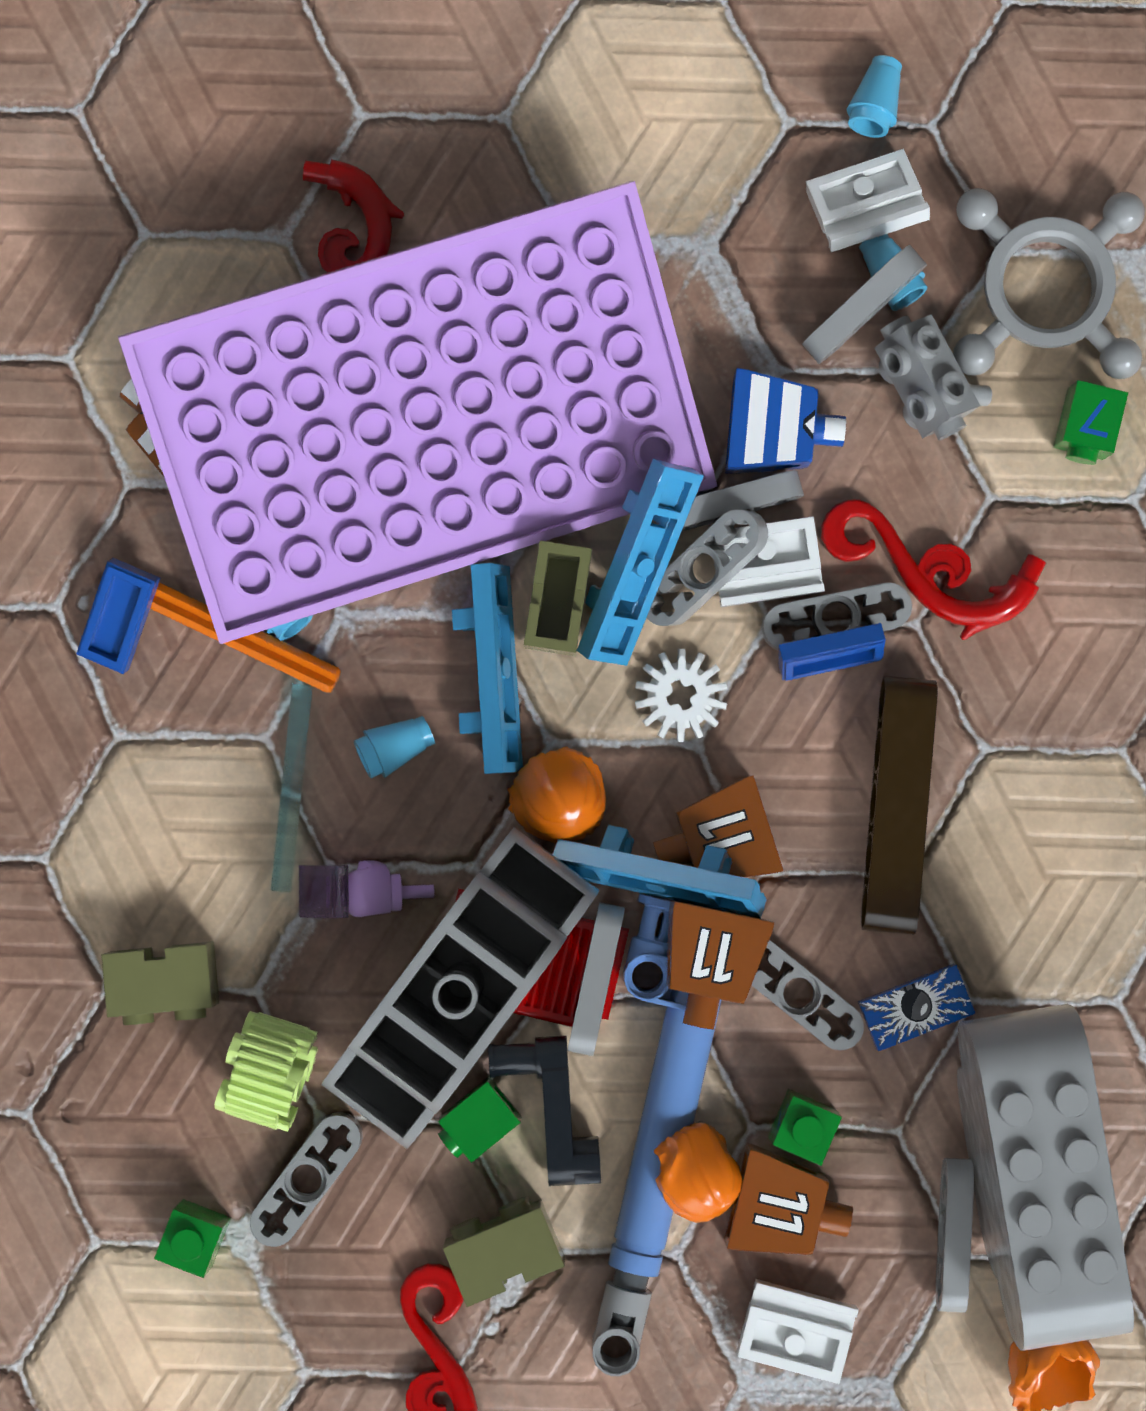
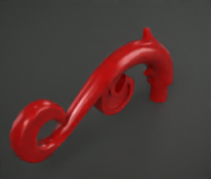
M331 159L330 164L305 160L303 181L327 184V190L337 191L347 207L351 206L353 199L362 209L368 231L365 251L357 261L348 260L346 257L347 250L360 247V241L354 233L342 228H334L325 233L318 246V258L322 269L328 273L387 255L392 235L391 218L403 219L404 212L394 205L373 178L360 168Z
M860 499L845 500L834 505L825 515L821 525V540L826 550L834 558L849 562L857 561L870 555L875 550L876 543L874 539H870L864 544H854L848 541L844 533L846 523L854 517L865 518L873 523L909 591L936 616L953 624L964 626L960 635L962 640H966L980 631L1012 620L1024 611L1039 590V587L1035 584L1046 565V562L1042 559L1028 554L1018 574H1011L1007 584L991 586L988 592L994 594V596L982 601L959 600L941 591L933 578L937 572H946L948 575L946 587L949 589L959 587L967 581L972 569L970 557L962 548L952 544H937L924 553L917 565L884 514L870 503Z
M427 1263L416 1267L405 1278L400 1288V1303L403 1316L410 1330L437 1369L420 1372L411 1380L406 1391V1408L408 1411H447L446 1404H438L434 1401V1395L437 1392L445 1391L452 1400L454 1411H478L474 1391L464 1369L426 1325L417 1312L415 1303L420 1289L434 1287L442 1293L444 1304L439 1312L432 1315V1321L436 1324H443L451 1320L464 1301L452 1270L440 1263Z

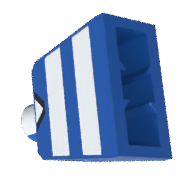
M736 368L732 384L725 474L808 468L812 462L814 445L843 447L846 416L818 414V389L747 369Z

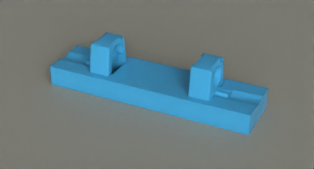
M653 459L640 493L629 490L622 508L630 514V518L602 588L591 585L585 600V604L593 611L577 651L588 660L628 665L704 475L693 468ZM652 520H654L655 522H657V523H659V524H653V523H651V522H652Z
M494 563L471 565L473 607L453 609L452 623L453 630L475 631L480 711L459 713L460 734L482 733L484 774L518 772L523 767L510 566Z
M608 825L600 847L562 839L557 840L553 856L588 882L759 919L762 917L767 899L764 893H761L757 880L730 875L732 859L724 848L707 845L699 867L696 868L631 854L634 838L631 837L626 828Z

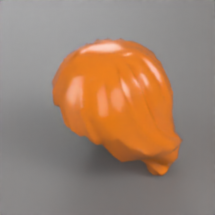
M567 746L556 751L550 750L546 754L542 752L537 756L531 757L528 763L517 772L518 776L513 779L514 784L507 789L510 794L508 810L514 814L515 820L524 827L527 833L554 844L557 843L558 839L572 842L583 841L586 836L593 834L594 830L600 826L604 817L606 794L599 766L593 762L591 757H586L582 752Z
M697 1122L690 1126H685L671 1137H667L665 1141H662L654 1149V1153L659 1157L661 1163L659 1175L655 1180L665 1202L675 1214L695 1223L708 1222L726 1212L738 1198L742 1185L739 1165L729 1154L725 1137L711 1125Z
M1089 1340L1020 1351L1014 1341L1011 1344L1008 1359L1011 1384L1008 1386L1010 1396L1013 1398L1012 1406L1016 1407L1017 1411H1041V1409L1051 1411L1053 1406L1061 1407L1076 1401L1092 1400L1096 1395L1093 1384L1097 1369L1100 1367V1359Z

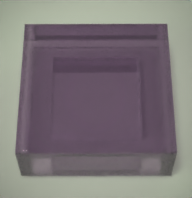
M299 865V917L349 918L348 865Z

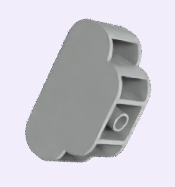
M513 827L383 998L321 1085L408 1149L432 1117L453 1094L539 979L567 939V936L599 893V889L519 829Z
M1063 1004L960 1021L958 1025V1042L962 1067H958L957 1086L968 1157L973 1162L974 1193L984 1246L991 1269L998 1280L1005 1317L1014 1343L1020 1351L1131 1333L1134 1327L1132 1293L1093 1063L1085 1030L1078 1012L1073 1006Z

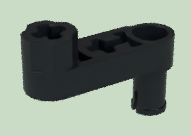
M567 1036L535 1037V1043L489 1044L490 1078L537 1074V1079H542L549 1186L600 1184L599 1137L573 1138Z

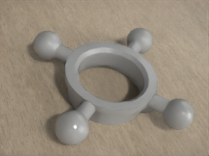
M982 188L970 189L959 198L956 213L961 224L971 230H983L997 245L987 263L984 278L986 300L995 321L981 334H969L957 342L953 355L963 373L975 376L989 370L995 359V349L1009 335L1025 344L1041 348L1064 347L1087 338L1100 352V365L1108 376L1114 379H1126L1133 376L1139 370L1142 363V353L1139 346L1128 338H1116L1102 324L1111 308L1116 289L1114 265L1104 245L1117 233H1131L1142 224L1145 208L1138 196L1130 192H1119L1111 196L1103 207V219L1091 230L1077 222L1057 217L1033 219L1011 229L997 215V200L988 190ZM1051 242L1065 246L1079 256L1085 264L1091 280L1090 301L1079 320L1066 327L1043 329L1026 323L1014 313L1005 297L1003 278L1009 259L1021 248L1033 243Z

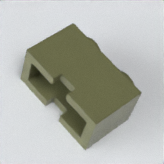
M547 541L539 542L524 638L525 649L576 656L592 548Z
M214 941L172 945L169 948H164V957L153 958L152 947L110 951L101 954L107 1018L122 1016L123 1025H138L155 1022L154 1013L174 1011L175 1020L207 1017L206 1008H212L219 1004Z
M523 1197L500 1207L498 1211L501 1216L481 1224L479 1217H475L450 1229L452 1236L445 1239L443 1250L466 1307L505 1292L506 1287L504 1284L507 1283V1279L522 1273L525 1283L565 1267V1255L542 1199L530 1204L528 1198Z

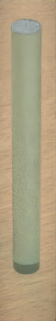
M292 684L271 880L272 891L291 892L313 690V686Z

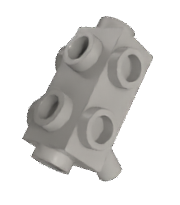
M932 314L911 322L908 316H904L889 323L880 330L885 340L875 347L880 358L879 372L885 381L894 384L904 403L903 417L910 427L918 429L922 439L935 433L940 441L957 433L967 426L963 420L965 416L979 406H988L992 400L990 386L968 383Z

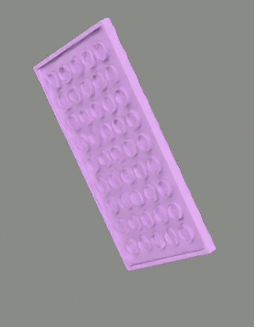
M635 181L625 182L118 336L220 644L538 544L540 541H547L629 515L622 508L630 489L640 493L653 459L690 467L704 475L698 492L717 487Z

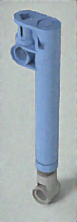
M639 893L637 901L644 905L638 935L631 938L623 978L627 990L635 998L667 1007L614 1234L616 1242L612 1244L608 1264L616 1269L614 1280L606 1282L596 1329L592 1336L594 1362L603 1373L610 1376L628 1374L636 1367L639 1360L640 1344L652 1292L647 1289L649 1277L659 1276L663 1260L661 1252L666 1247L673 1216V1210L665 1202L655 1180L659 1175L661 1163L659 1157L654 1153V1149L662 1141H665L667 1137H671L685 1126L694 1124L722 1001L720 1000L714 1030L682 1023L689 993L673 990L667 986L668 925L671 900ZM663 913L659 934L654 936L659 914ZM642 962H653L662 971V978L659 984L649 990L637 987L632 980L634 968ZM621 1336L630 1343V1348L624 1356L612 1358L602 1351L601 1346L608 1337Z

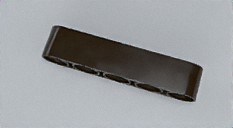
M884 676L882 679L861 907L862 930L916 934L920 911L938 686L936 680Z

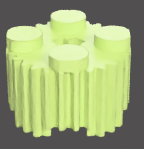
M250 1011L245 1019L241 1034L236 1032L229 1046L226 1063L233 1065L230 1079H224L220 1085L214 1104L215 1109L275 1130L278 1128L288 1132L298 1111V1108L291 1106L292 1101H298L305 1081H309L313 1070L315 1057L318 1052L317 1047L313 1046L317 1039L318 1032L261 1012L255 1013Z

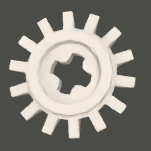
M678 649V662L671 663L666 653L663 652L658 655L663 665L660 670H656L648 663L643 668L644 671L652 676L650 683L636 682V689L647 691V699L635 701L636 709L650 707L652 713L642 722L647 727L656 719L659 720L662 726L657 736L663 739L670 727L677 729V742H684L685 729L692 728L696 738L699 739L704 736L699 725L702 721L706 720L714 728L719 723L710 714L712 708L726 710L727 702L716 700L715 692L727 690L726 682L712 684L710 677L720 671V669L715 664L707 671H703L700 665L705 657L704 654L698 652L692 664L686 662L685 649ZM680 680L684 687L693 685L696 694L690 698L692 707L687 710H682L679 704L670 706L667 702L666 697L673 692L671 684L674 681Z

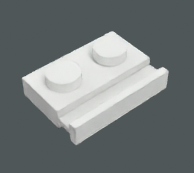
M904 149L806 181V193L821 229L826 234L831 252L930 220V207L922 196V189Z
M814 516L766 523L768 539L765 547L719 590L720 607L823 593L825 589L821 575V562ZM750 526L735 528L737 535L729 544L719 545L715 541L714 545L725 552L734 543L748 544L749 540L745 533Z
M755 1279L753 1294L748 1305L736 1351L737 1357L840 1384L853 1334L852 1329L855 1317L857 1318L859 1310L856 1305Z

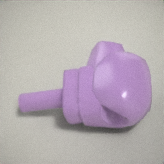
M374 860L360 861L357 870L351 871L344 878L342 888L343 903L348 913L354 917L391 913V911H401L402 899L434 898V885L402 886L400 874H390L385 864Z

